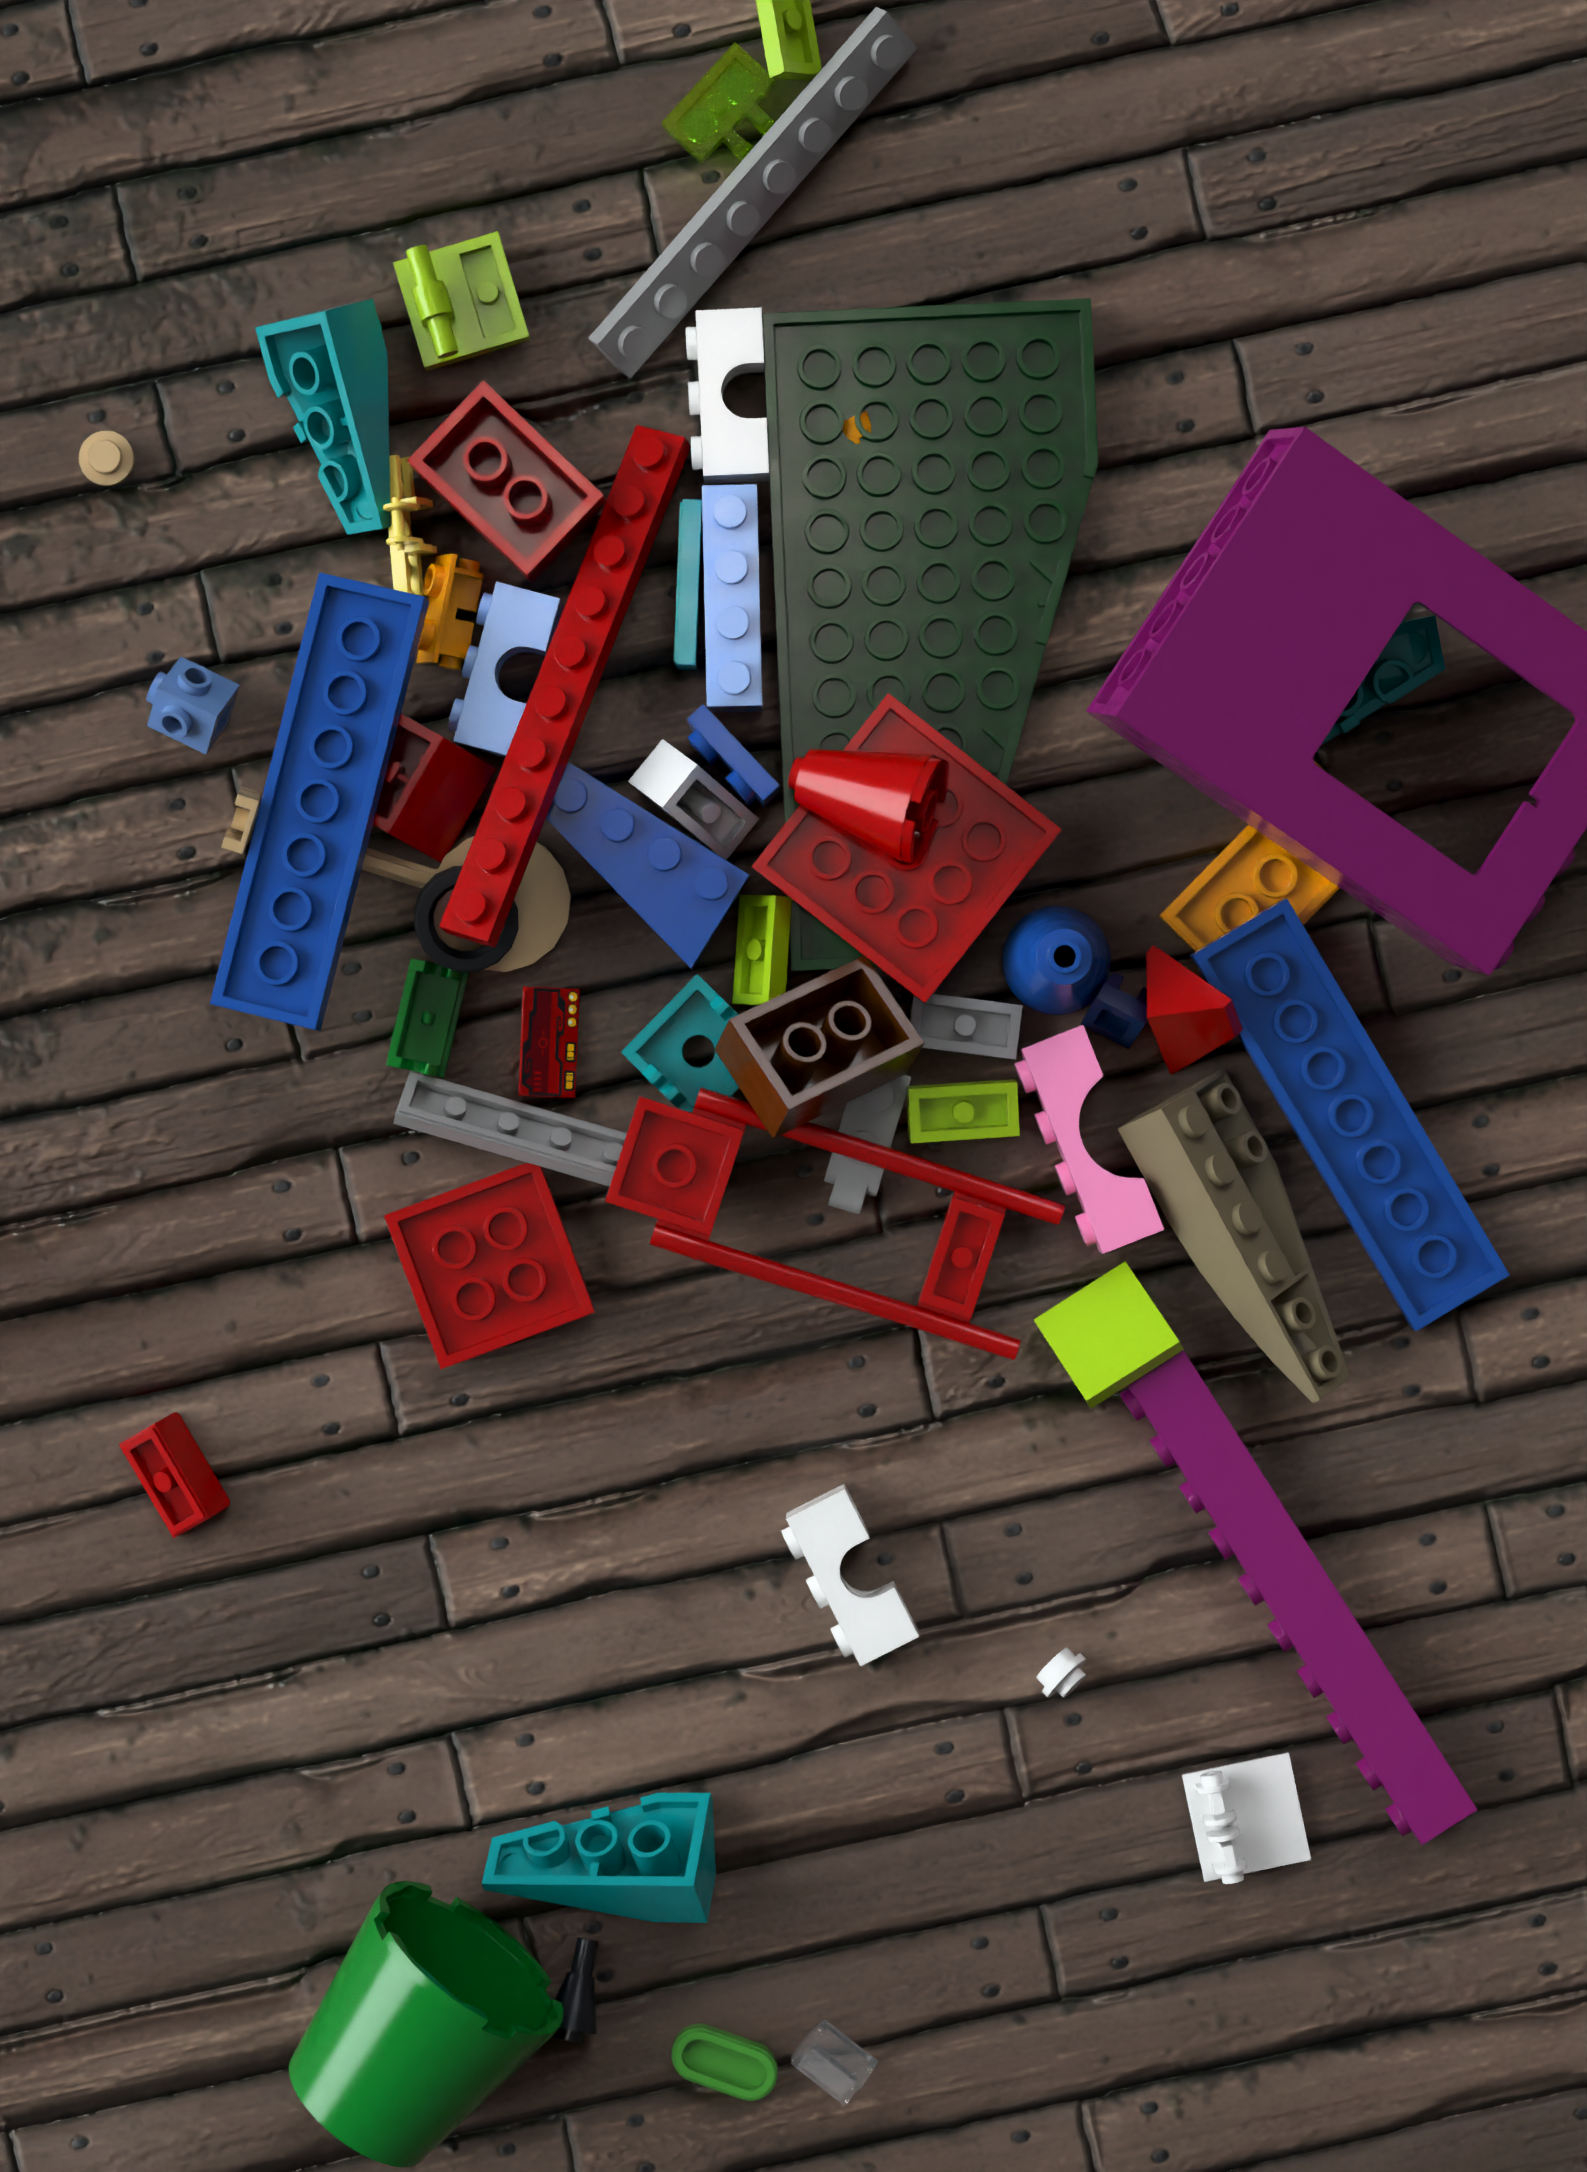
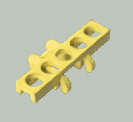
M399 455L389 456L390 503L383 505V510L390 512L391 526L388 527L389 538L386 539V544L390 545L394 590L424 596L421 556L437 554V546L425 544L422 538L412 537L410 512L433 508V500L415 496L413 469L407 462L410 457L400 458Z

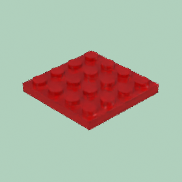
M888 693L843 750L929 754L948 761L949 778L945 801H937L933 818L939 820V823L922 861L918 864L903 863L806 807L799 805L751 867L925 1004L1062 829Z

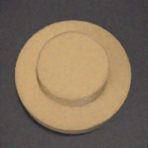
M99 431L90 435L83 442L79 451V465L82 472L90 481L101 486L120 484L127 479L134 467L135 456L132 446L122 435L113 431Z

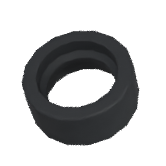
M453 866L435 874L421 889L414 907L415 933L424 952L438 965L456 972H478L498 963L512 948L519 930L518 908L515 901H513L495 948L484 945L475 950L460 951L449 947L439 938L435 930L434 911L438 901L455 887L462 866Z

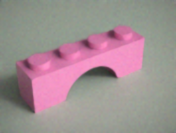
M1079 1025L1019 1049L1023 1060L1014 1063L1018 1077L1026 1094L1036 1091L1043 1111L1034 1114L1046 1145L1052 1142L1057 1144L1063 1162L1054 1166L1066 1196L1076 1192L1084 1213L1076 1215L1075 1220L1086 1246L1096 1243L1099 1252L1105 1254L1163 1231V1224L1145 1179L1141 1177L1118 1176L1104 1170L1090 1157L1083 1145L1079 1130L1081 1107L1088 1092L1103 1077L1084 1025Z

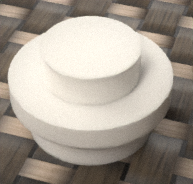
M1066 1647L1040 1671L1036 1678L1044 1686L1042 1692L1047 1698L1056 1692L1065 1698L1084 1680L1086 1674L1080 1668L1087 1659L1081 1653L1075 1656Z

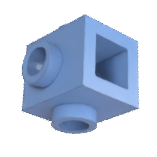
M180 656L168 674L163 672L157 674L149 688L146 701L153 705L147 726L203 754H207L229 724L240 685Z

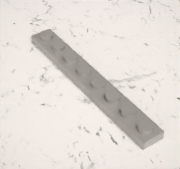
M878 7L874 8L589 336L588 339L621 373L632 378L917 50L914 43L887 11Z

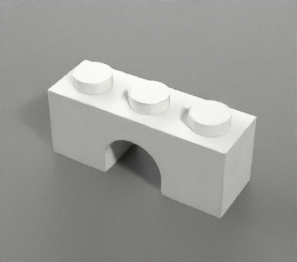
M762 307L696 310V327H686L687 360H698L699 381L688 382L690 415H700L701 436L691 437L692 470L703 469L705 484L770 481L767 418H742L736 416L723 402L724 390L732 379L745 373L765 372Z
M845 1484L786 1513L789 1527L781 1530L783 1537L795 1560L805 1556L814 1574L807 1578L806 1582L820 1609L830 1605L839 1623L832 1627L831 1631L845 1658L854 1654L859 1665L862 1666L919 1637L918 1628L894 1581L875 1590L863 1591L849 1585L841 1574V1561L847 1551L870 1539L869 1531Z

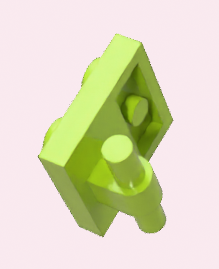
M498 231L433 251H428L427 245L415 246L406 251V259L393 262L426 371L531 340Z

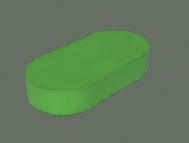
M702 2023L692 2024L683 2028L673 2042L672 2062L674 2068L686 2080L747 2101L765 2097L776 2084L778 2075L776 2058L772 2051L761 2043Z

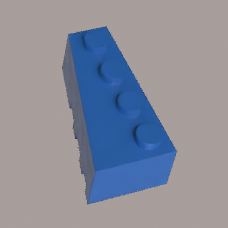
M567 763L546 819L693 970L750 880V875L573 764Z

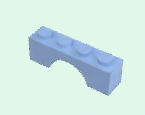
M757 484L702 485L707 709L711 713L763 711Z

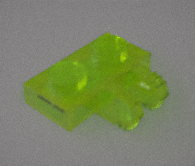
M734 42L661 122V127L701 165L722 142L742 161L754 146L746 142L734 129L745 117L748 118L762 136L774 125L775 121L757 104L775 86V79H770L769 73Z

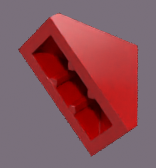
M1155 945L1146 952L1147 1019L1169 1073L1173 1075L1235 1038L1243 1028L1232 999Z

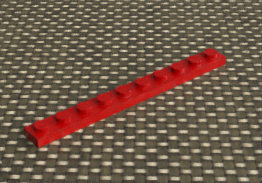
M636 425L440 922L439 927L448 934L493 948L497 945L690 451L691 445L683 436Z

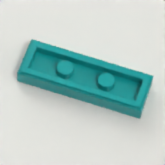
M683 499V502H680L674 664L678 670L697 671L703 531L702 500Z

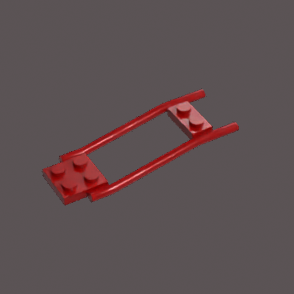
M700 1087L692 1113L639 1096L605 1202L657 1218L649 1245L1015 1360L1021 1342L1020 1339L971 1324L969 1321L988 1269L1006 1209L1059 1225L1065 1204L811 1122H807L780 1135L954 1191L916 1306L709 1241L746 1125L767 1131L749 1102Z

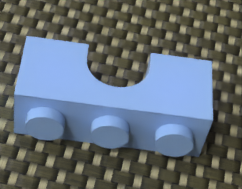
M497 581L493 594L484 592L476 619V624L484 626L479 647L469 646L462 670V677L470 679L464 700L455 699L448 721V730L455 732L453 741L458 746L502 758L506 757L526 703L512 700L503 694L499 683L501 669L509 658L519 653L529 652L542 656L546 655L563 609V603L560 598Z

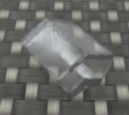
M823 2020L812 2028L791 2055V2064L844 2106L857 2091L862 2089L879 2062L827 2020Z

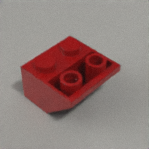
M401 713L373 825L441 863L444 856L452 850L497 769Z

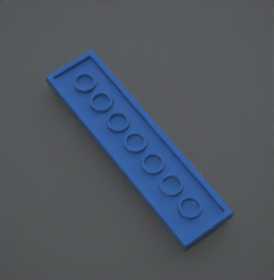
M319 572L210 1004L321 1032L429 605V600L426 597Z
M1288 899L1280 900L1192 953L1190 956L1204 980L1232 999L1243 1028L1237 1036L1411 1329L1418 1331L1509 1276L1510 1274Z

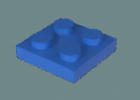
M704 704L687 718L689 727L693 731L687 737L690 740L689 743L711 766L719 759L731 772L725 777L728 785L748 806L757 799L765 808L781 793L780 785Z

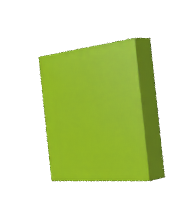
M1126 1261L1034 1319L1037 1327L1091 1409L1184 1350L1180 1341Z

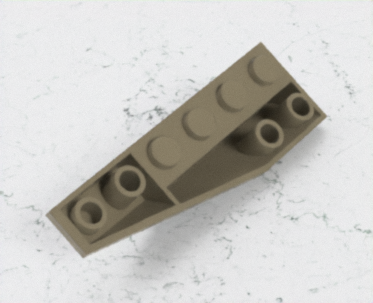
M1225 1069L1218 1070L1157 1103L1117 1128L1168 1223L1196 1267L1233 1317L1269 1359L1312 1403L1322 1400L1349 1379L1348 1368L1276 1162Z

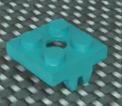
M696 974L621 1053L674 1106L692 1113L700 1087L732 1096L739 1089V1086L716 1051L711 1063L705 1067L696 1068L690 1066L685 1061L682 1053L683 1045L690 1037L703 1035L712 1041L715 1048L729 1019L739 1014Z

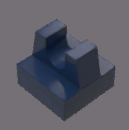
M1114 972L1103 983L1080 1024L1129 1049L1148 1020L1147 988L1143 987L1135 998L1119 989L1124 976Z

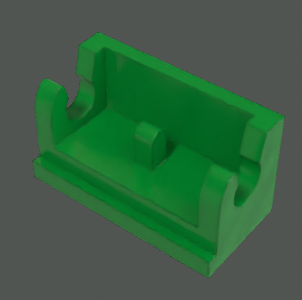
M411 958L388 1052L387 1066L445 1078L470 972H456L435 963Z

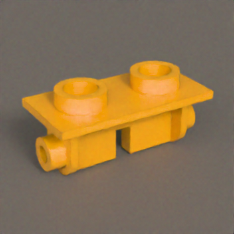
M446 554L436 556L435 564L431 563L424 577L423 593L425 596H428L429 605L417 648L416 663H438V658L441 656L439 667L460 671L462 661H465L471 644L474 623L455 619L457 609L473 613L477 612L484 574L479 573L480 562L459 558L458 567H456L458 555Z

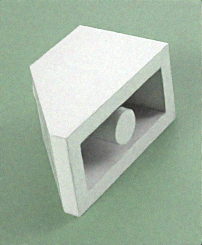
M663 739L628 781L658 808L725 860L728 859L759 820L755 814L699 765Z

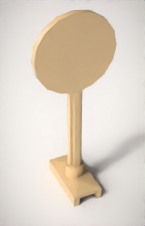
M240 787L234 804L239 807L235 811L231 824L232 829H227L221 848L243 854L252 838L262 793ZM474 836L466 838L448 852L438 868H431L367 848L362 870L423 888L435 874L453 866H463ZM536 842L514 898L518 908L519 930L512 948L498 963L483 970L508 972L534 964L555 947L568 924L571 894L564 870L549 850ZM453 890L448 891L438 901L434 911V926L439 938L449 947L460 951L475 950L484 946L483 944L448 934L439 927Z

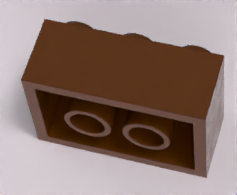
M862 956L729 1019L715 1047V1051L774 1139L907 1074L922 1049L924 1042L869 960Z

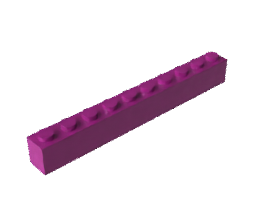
M1184 1350L1127 1386L1128 1389L1119 1394L1136 1421L1146 1416L1157 1435L1149 1439V1442L1165 1467L1167 1468L1173 1463L1177 1464L1187 1480L1178 1486L1196 1514L1203 1509L1209 1514L1216 1525L1215 1528L1208 1532L1209 1536L1225 1560L1235 1555L1246 1572L1237 1578L1254 1606L1264 1601L1275 1619L1267 1624L1268 1628L1284 1652L1292 1647L1296 1650L1304 1663V1666L1296 1670L1313 1698L1323 1693L1334 1710V1712L1326 1716L1328 1722L1343 1745L1353 1740L1363 1758L1355 1762L1373 1791L1383 1786L1393 1804L1385 1808V1811L1402 1837L1412 1832L1419 1843L1423 1845L1477 1811L1474 1803Z

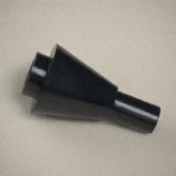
M577 1937L571 1971L567 1972L554 1999L562 2002L563 2021L552 2037L584 2043L586 2033L597 2034L595 1982L592 1973L599 1941Z

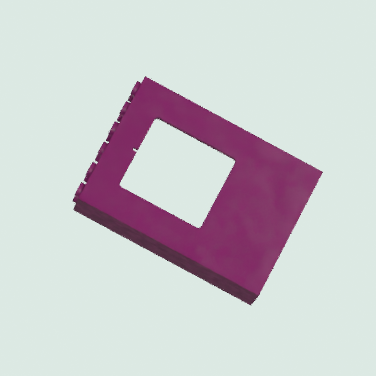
M1306 427L1268 431L1086 710L1091 716L1449 964L1489 976L1494 969H1499L1509 959L1514 950L1513 940L1524 923L1530 922L1540 912L1545 902L1544 892L1553 878L1561 875L1570 866L1575 857L1574 846L1584 831L1587 830V631ZM1414 603H1419L1571 712L1575 717L1574 725L1529 792V795L1537 801L1534 805L1523 801L1475 874L1466 871L1314 763L1315 753Z

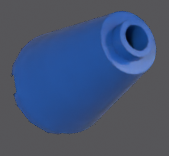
M1066 906L1043 907L1030 912L1020 919L1007 936L1002 954L1003 974L1011 992L1027 1007L1052 1015L1072 1013L1090 1004L1103 983L1107 981L1111 967L1110 947L1102 929L1085 913ZM1060 946L1066 947L1072 956V965L1067 968L1058 966L1054 961V952Z

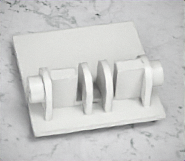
M1289 1752L1182 1774L1204 1882L1222 1879L1223 1884L1238 1883L1244 1880L1243 1874L1311 1860Z

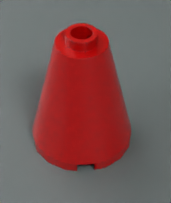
M810 749L804 758L798 756L794 760L788 778V788L795 790L794 798L800 805L903 863L918 864L928 851L939 820L934 819L933 816L937 801H945L949 778V764L946 759L929 754Z

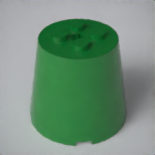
M413 1881L390 1883L376 1898L289 2062V2077L293 2088L312 2116L333 2136L353 2150L372 2160L394 2167H412L423 2161L555 2034L563 2021L562 2002L554 1999L551 2000L546 1991L552 1982L551 1979L519 1941L490 1917L460 1898L456 1897L449 1905L431 1897L433 1892L430 1885Z

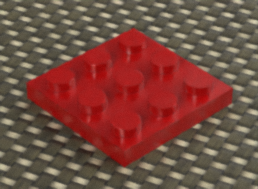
M526 1162L384 1215L440 1369L596 1312L543 1167Z

